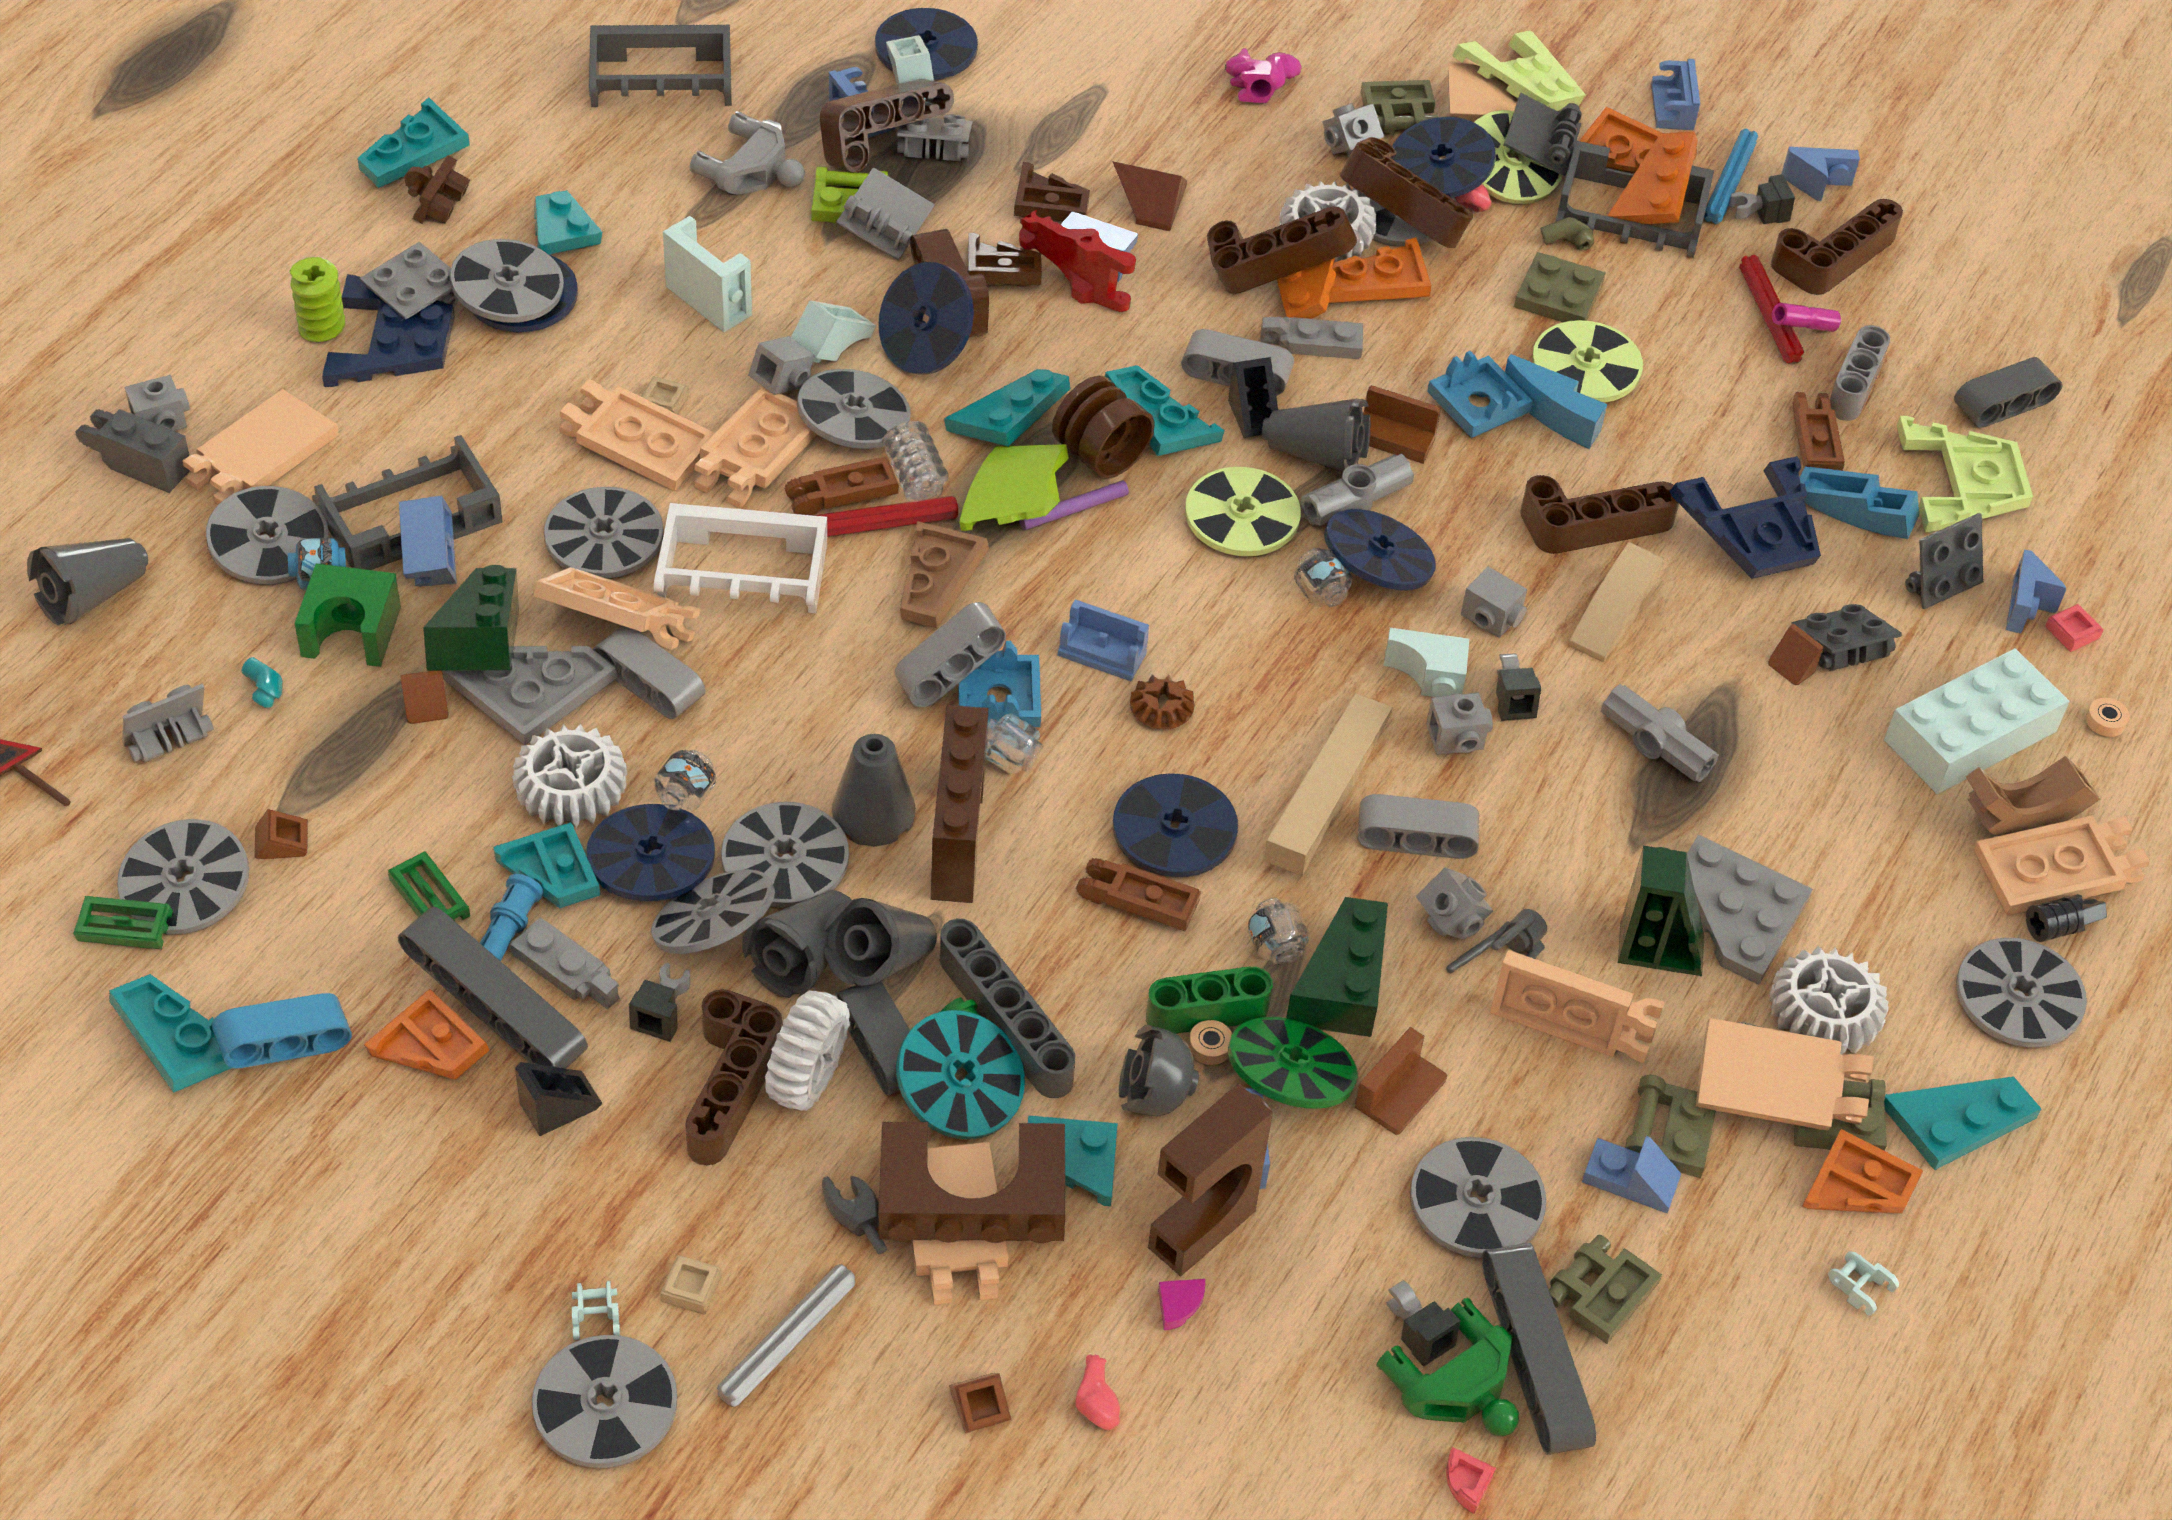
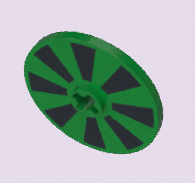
M1282 1017L1255 1018L1238 1026L1233 1032L1228 1045L1230 1063L1240 1078L1264 1096L1286 1105L1309 1109L1332 1107L1348 1099L1357 1082L1358 1072L1356 1064L1344 1046L1324 1031L1303 1022Z

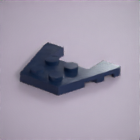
M347 274L342 293L343 308L378 310L368 354L328 352L322 374L324 387L339 386L338 380L354 377L357 378V382L370 381L373 374L394 371L395 376L444 368L455 317L453 305L435 301L405 320L363 284L359 276Z
M1797 456L1769 462L1763 470L1778 496L1775 498L1722 509L1704 477L1677 482L1669 491L1671 496L1751 579L1813 565L1821 556L1812 515L1807 514L1804 499L1807 497L1805 484L1800 483L1798 472L1801 469V464Z

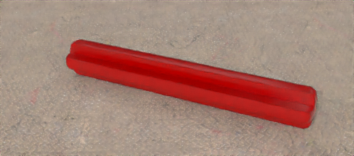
M1745 255L1741 259L1742 263L1739 268L1784 361L1788 364L1800 362L1804 349L1793 327L1777 325L1772 320L1773 308L1781 302L1759 257L1756 255L1749 257Z
M954 496L812 516L827 517V537L916 525L917 521L930 523L956 519L959 508L956 498Z

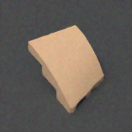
M1448 62L1449 117L1463 118L1475 122L1478 118L1490 112L1501 110L1514 111L1518 98L1506 91L1509 85L1497 77L1487 79L1477 73L1480 66Z

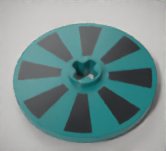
M948 1010L932 1014L918 1022L910 1030L898 1052L896 1076L904 1101L921 1122H928L929 1128L942 1135L965 1140L989 1136L1007 1124L1020 1107L1025 1089V1074L1021 1058L1009 1037L998 1026L982 1016L958 1010ZM962 1067L968 1074L960 1082L954 1075Z

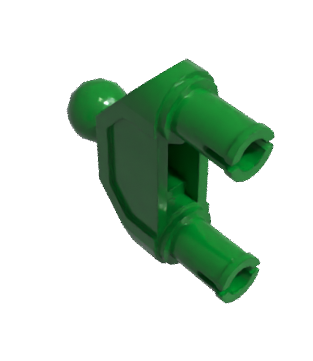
M1470 1298L1462 1300L1461 1303L1464 1307L1458 1302L1451 1311L1460 1320L1459 1330L1473 1346L1434 1373L1423 1375L1398 1345L1391 1348L1393 1356L1387 1350L1378 1360L1376 1366L1401 1391V1400L1404 1407L1416 1417L1433 1421L1465 1423L1477 1413L1483 1411V1424L1486 1430L1495 1436L1504 1437L1511 1434L1518 1427L1519 1412L1516 1406L1507 1399H1500L1507 1373L1512 1335L1504 1327L1499 1325L1493 1326L1475 1307Z

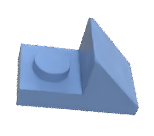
M1789 147L1781 174H1783L1786 181L1817 201H1822L1826 185L1852 186L1860 161L1858 150Z
M2024 549L2014 574L2006 630L2020 634L2027 619H2035L2038 609L2056 613L2066 591L2064 583L2030 550Z
M1648 1136L1645 1137L1640 1153L1597 1138L1582 1182L1668 1214L1681 1173Z

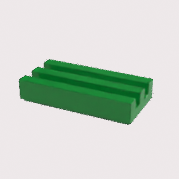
M426 851L388 870L389 880L418 917L428 907L403 876L405 873L431 907L439 908L454 921L459 916L462 920L470 917L469 906ZM421 865L452 905L451 908L446 909L432 888L416 870V867Z
M85 896L73 935L77 941L162 950L164 943L162 934L167 933L169 926L166 921L171 919L173 910L169 904ZM97 911L155 917V920L147 921L129 919V917L116 915L112 917L91 915V912Z

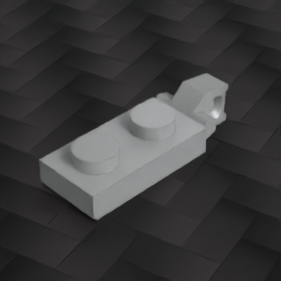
M1263 317L1261 342L1287 348L1291 354L1359 359L1362 356L1363 323L1309 318Z
M541 917L510 943L513 956L573 1000L578 997L584 999L588 995L608 1010L620 999L617 988L619 984L610 977V969L602 961Z

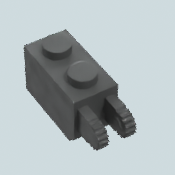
M96 409L90 416L94 427L84 424L75 431L79 442L86 447H90V449L100 452L103 462L111 470L167 493H170L190 471L183 466V460L189 456L185 435L121 409L115 414Z

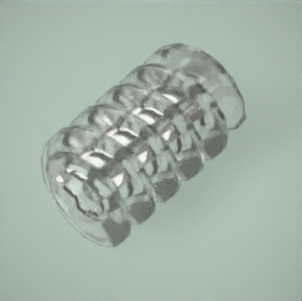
M909 421L890 429L883 436L881 443L894 468L895 475L899 479V484L904 491L906 499L911 502L939 498L943 492V486L948 480V471L943 466V460L939 456V451L934 445V440L929 434L926 424L920 421Z

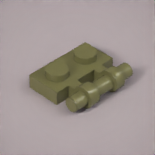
M1430 80L1362 82L1360 93L1363 106L1374 104L1377 115H1380L1378 119L1383 134H1393L1394 130H1407L1421 121L1438 117V115H1425V113H1434L1435 99ZM1394 114H1410V116H1394Z
M1597 1235L1590 1243H1583L1575 1252V1260L1567 1270H1559L1552 1278L1549 1292L1555 1308H1558L1565 1299L1574 1300L1576 1304L1572 1307L1569 1317L1608 1344L1658 1286L1662 1274L1625 1248L1615 1259H1612L1605 1254L1611 1247L1609 1240L1602 1235ZM1588 1272H1595L1600 1276L1591 1286L1582 1281Z

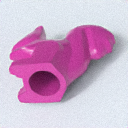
M1243 48L1238 54L1231 57L1225 64L1226 72L1235 77L1230 79L1231 85L1244 88L1238 93L1239 101L1267 103L1275 90L1285 84L1286 78L1292 79L1300 75L1302 69L1299 60L1290 54L1273 53L1266 57L1264 61L1251 59L1246 48Z

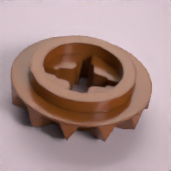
M1152 674L1147 682L1138 681L1136 689L1131 692L1130 708L1133 715L1144 725L1155 729H1173L1185 724L1191 718L1195 707L1193 691L1186 689L1184 680L1172 681L1169 674L1165 679H1157ZM1160 695H1166L1168 700L1162 709H1159L1158 699Z

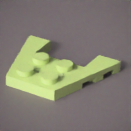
M1532 31L1515 33L1508 44L1523 58L1500 62L1476 41L1458 44L1452 55L1462 63L1467 58L1479 65L1480 68L1477 73L1487 79L1495 77L1501 79L1509 85L1506 91L1518 98L1519 94L1523 93L1556 111L1561 110L1569 103H1575L1580 106L1586 96Z
M1899 417L1897 430L1902 449L1942 451L1954 497L1921 498L1919 512L1925 532L1942 530L1977 513H1981L1982 519L2030 506L2033 494L2017 442L1969 431L1968 436L1948 432L1947 425L1933 422L1931 427L1913 423V417Z

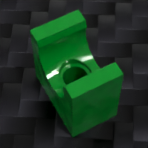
M316 563L294 623L301 657L315 659L320 654V646L325 638L335 632L353 630L362 633L367 665L381 667L401 608L396 573Z

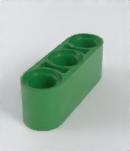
M1251 966L1158 979L1149 988L1146 1022L1148 1025L1178 1034L1191 1032L1196 1024L1206 1020L1219 1021L1230 1027L1241 1025L1255 1018L1266 1017L1270 1006L1273 980L1264 969Z

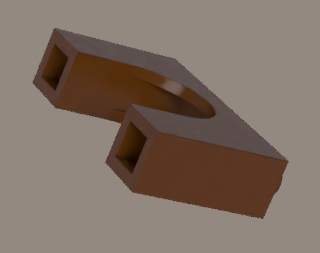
M957 705L946 706L932 837L931 900L973 903L980 803H983L989 708Z
M1239 1083L1162 1147L1160 1151L1157 1175L1183 1197L1151 1223L1148 1249L1180 1277L1256 1212L1273 1111L1270 1110L1262 1097L1254 1093L1251 1094Z
M882 1122L879 1239H892L897 1242L939 1240L948 1243L958 1240H985L990 1243H1000L1003 1241H1033L1035 1243L1064 1241L1065 1124L1019 1123L1018 1170L1013 1180L1004 1189L993 1195L982 1198H964L943 1190L935 1183L928 1171V1122Z

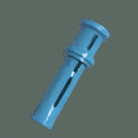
M511 874L506 881L507 890L501 901L495 903L491 908V923L480 941V944L500 961L515 934L520 933L526 928L528 924L527 915L535 902H539L544 894L543 888L538 882L523 874Z

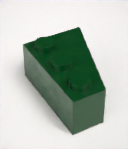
M501 565L476 568L423 627L427 671L510 670L519 615L517 568H505Z
M1643 845L1620 922L1618 963L1702 976L1704 931L1687 852Z
M1351 897L1344 898L1290 994L1287 1019L1303 1022L1320 1030L1367 1037L1372 1036L1378 1008L1388 903Z

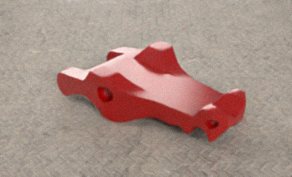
M1037 210L1020 220L1022 225L1019 231L1020 246L1026 250L1036 249L1054 263L1068 279L1072 298L1081 304L1094 302L1118 312L1129 310L1131 304L1130 294L1124 291H1116L1118 272L1131 274L1135 271L1136 258L1133 254L1108 246L1102 241L1096 229H1068L1058 222H1053L1050 216L1045 218L1038 217L1036 215Z

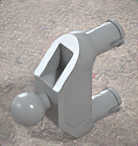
M736 111L735 115H732L728 130L732 134H737L749 140L728 160L721 161L702 151H697V155L694 154L690 162V171L692 173L716 182L719 189L736 195L765 190L777 177L784 186L795 187L802 183L805 176V170L800 162L794 159L785 160V143L780 123L771 119L761 122L744 115L740 111Z

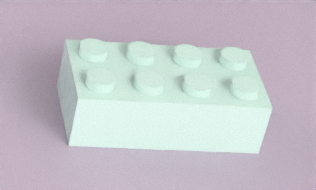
M2014 648L1895 709L1884 741L1936 794H1939L1966 780L1965 776L1978 767L1985 770L2057 732L2070 701Z

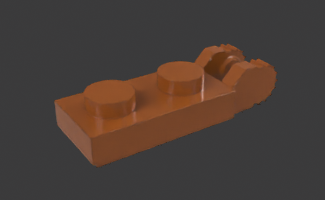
M1796 392L1793 399V411L1803 468L1806 466L1843 471L1845 465L1835 410L1831 409L1828 394L1819 393L1815 401V409H1809L1805 393Z
M887 457L814 471L813 474L801 476L798 479H791L784 488L787 497L794 500L791 505L794 514L816 515L822 508L829 509L899 494V484Z
M1097 857L1089 860L1085 868L1088 876L1092 878L1083 877L1075 888L1077 889L1076 892L1079 893L1078 895L1086 900L1089 899L1097 904L1106 902L1107 905L1182 931H1186L1201 896V891L1197 888L1124 863L1119 865L1107 860L1104 861L1101 858L1098 859Z

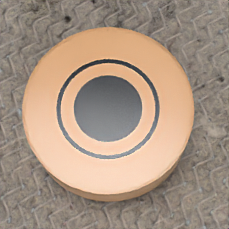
M2112 698L2094 700L2086 714V722L2089 728L2105 737H2116L2122 734L2130 719L2129 711L2125 705Z
M1206 1020L1196 1024L1190 1032L1188 1045L1193 1058L1206 1065H1217L1226 1061L1229 1058L1228 1045L1232 1032L1225 1024L1215 1020Z

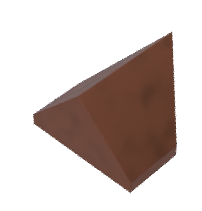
M1112 161L1136 217V224L1170 231L1186 189L1187 180L1180 175Z

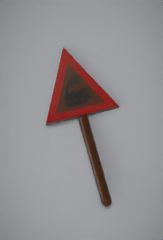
M0 739V776L14 769L63 806L70 805L71 801L66 796L21 765V763L40 753L42 748Z

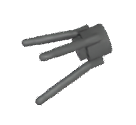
M1523 909L1510 922L1507 921L1498 931L1449 964L1446 970L1449 973L1454 972L1491 946L1493 950L1497 951L1507 945L1515 952L1527 951L1528 957L1536 959L1545 948L1540 940L1547 933V924L1536 911Z

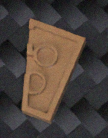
M917 521L915 529L916 540L915 545L911 549V565L909 574H906L900 612L902 620L938 628L988 552V541L984 537Z

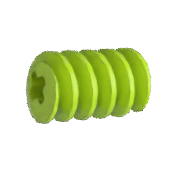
M308 257L299 260L289 271L292 276L290 286L295 302L294 309L298 323V332L302 338L311 342L331 340L338 336L345 327L338 270L333 263L321 257Z

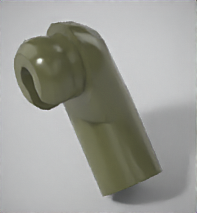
M1567 217L1540 228L1545 244L1562 238L1575 244L1579 250H1587L1594 244L1591 228L1573 217Z

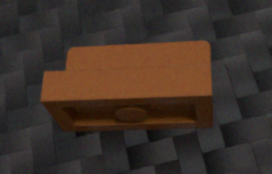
M1371 385L1366 395L1368 406L1364 407L1363 412L1364 415H1370L1371 419L1369 446L1395 455L1403 454L1407 459L1424 464L1436 438L1441 408Z
M1409 1027L1359 1083L1355 1102L1356 1109L1395 1135H1399L1444 1085L1447 1079V1074L1420 1056L1425 1036L1412 1027Z

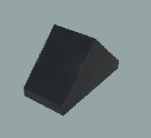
M1271 357L1233 362L1228 402L1243 438L1262 435L1264 419L1266 417L1270 418L1271 413L1274 410H1278Z
M520 1062L515 1067L519 1103L539 1136L587 1115L602 1105L601 1100L582 1071Z

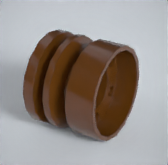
M1099 375L1079 383L1066 395L1054 416L1052 433L1059 443L1066 444L1068 450L1078 455L1081 461L1100 477L1108 479L1117 477L1127 471L1140 459L1153 437L1155 421L1147 410L1136 401L1127 398L1125 392L1117 388L1111 380Z

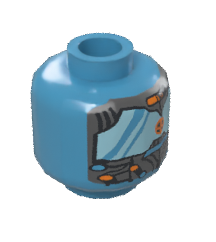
M334 538L300 539L296 544V553H288L289 577H297L299 587L302 590H306L316 563L346 567L345 547H339L338 542Z

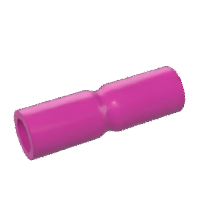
M1778 303L1773 308L1772 320L1777 325L1806 327L1808 329L1834 332L1841 324V315L1836 310Z

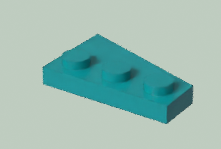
M428 97L421 103V110L414 116L408 114L400 121L401 127L393 134L382 136L362 153L357 160L359 170L380 188L404 177L412 167L423 168L447 155L470 146L469 134Z
M1138 365L1105 372L1104 377L1111 380L1117 388L1123 390L1127 398L1136 401L1152 415L1155 427L1149 445L1157 456L1222 441L1224 429L1216 423L1210 426L1198 418L1200 411L1190 404L1182 406L1169 396L1170 389Z
M1036 369L944 418L946 431L1009 446L1071 389L1069 376L1054 373L1047 369Z
M146 975L109 990V1002L173 1093L231 1069V1067L224 1063L212 1029V1022L215 1018L212 1017L208 1020L190 1008L189 1000L153 975Z
M2014 1076L1886 1094L1884 1099L1886 1113L1934 1170L2037 1119L2041 1111V1107Z

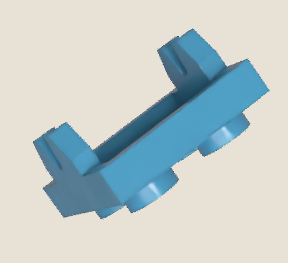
M1468 351L1464 356L1463 362L1456 356L1448 365L1446 374L1430 380L1427 392L1471 438L1523 416L1532 410L1533 400L1489 355L1477 360L1476 356L1471 351ZM1475 394L1479 397H1488L1490 403L1485 407H1477L1472 405L1468 398Z
M1006 641L1003 650L997 651L958 683L959 706L989 708L988 727H1004L1007 724L1012 727H1041L1039 655H1017V648L1012 641ZM1000 686L1008 689L1011 695H1007L1004 702H997L995 695L987 696L988 691L993 687Z

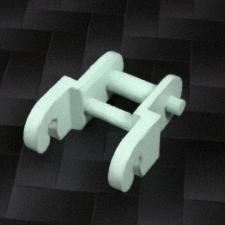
M1849 1251L1845 1255L1847 1263L1841 1270L1831 1269L1828 1273L1829 1279L1834 1286L1849 1296L1847 1299L1848 1303L1856 1309H1859L1864 1304L1866 1306L1865 1313L1871 1316L1877 1310V1306L1860 1288L1867 1280L1869 1282L1874 1281L1879 1286L1887 1281L1889 1283L1887 1289L1890 1292H1894L1899 1287V1281L1894 1274L1881 1264L1877 1263L1873 1266L1861 1255ZM1853 1270L1862 1276L1857 1282L1848 1277Z
M611 1281L606 1282V1288L583 1290L581 1283H577V1292H572V1299H578V1306L572 1307L573 1340H580L579 1323L584 1321V1315L607 1313L608 1318L613 1319V1334L620 1336L618 1303H612V1296L617 1295V1288L611 1289ZM606 1298L607 1306L584 1308L583 1300Z

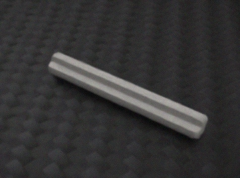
M842 1264L836 1265L718 1385V1396L729 1406H738L855 1286L854 1273Z

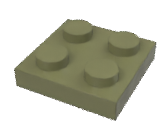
M1537 252L1518 291L1514 307L1561 322L1587 321L1603 285L1606 272Z

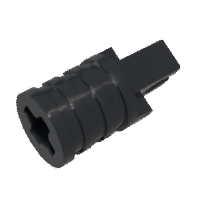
M2079 894L2032 905L2026 912L2028 930L2031 936L2038 942H2045L2060 936L2085 931L2086 924L2107 918L2106 903L2104 901H2097L2093 898L2082 900V895Z

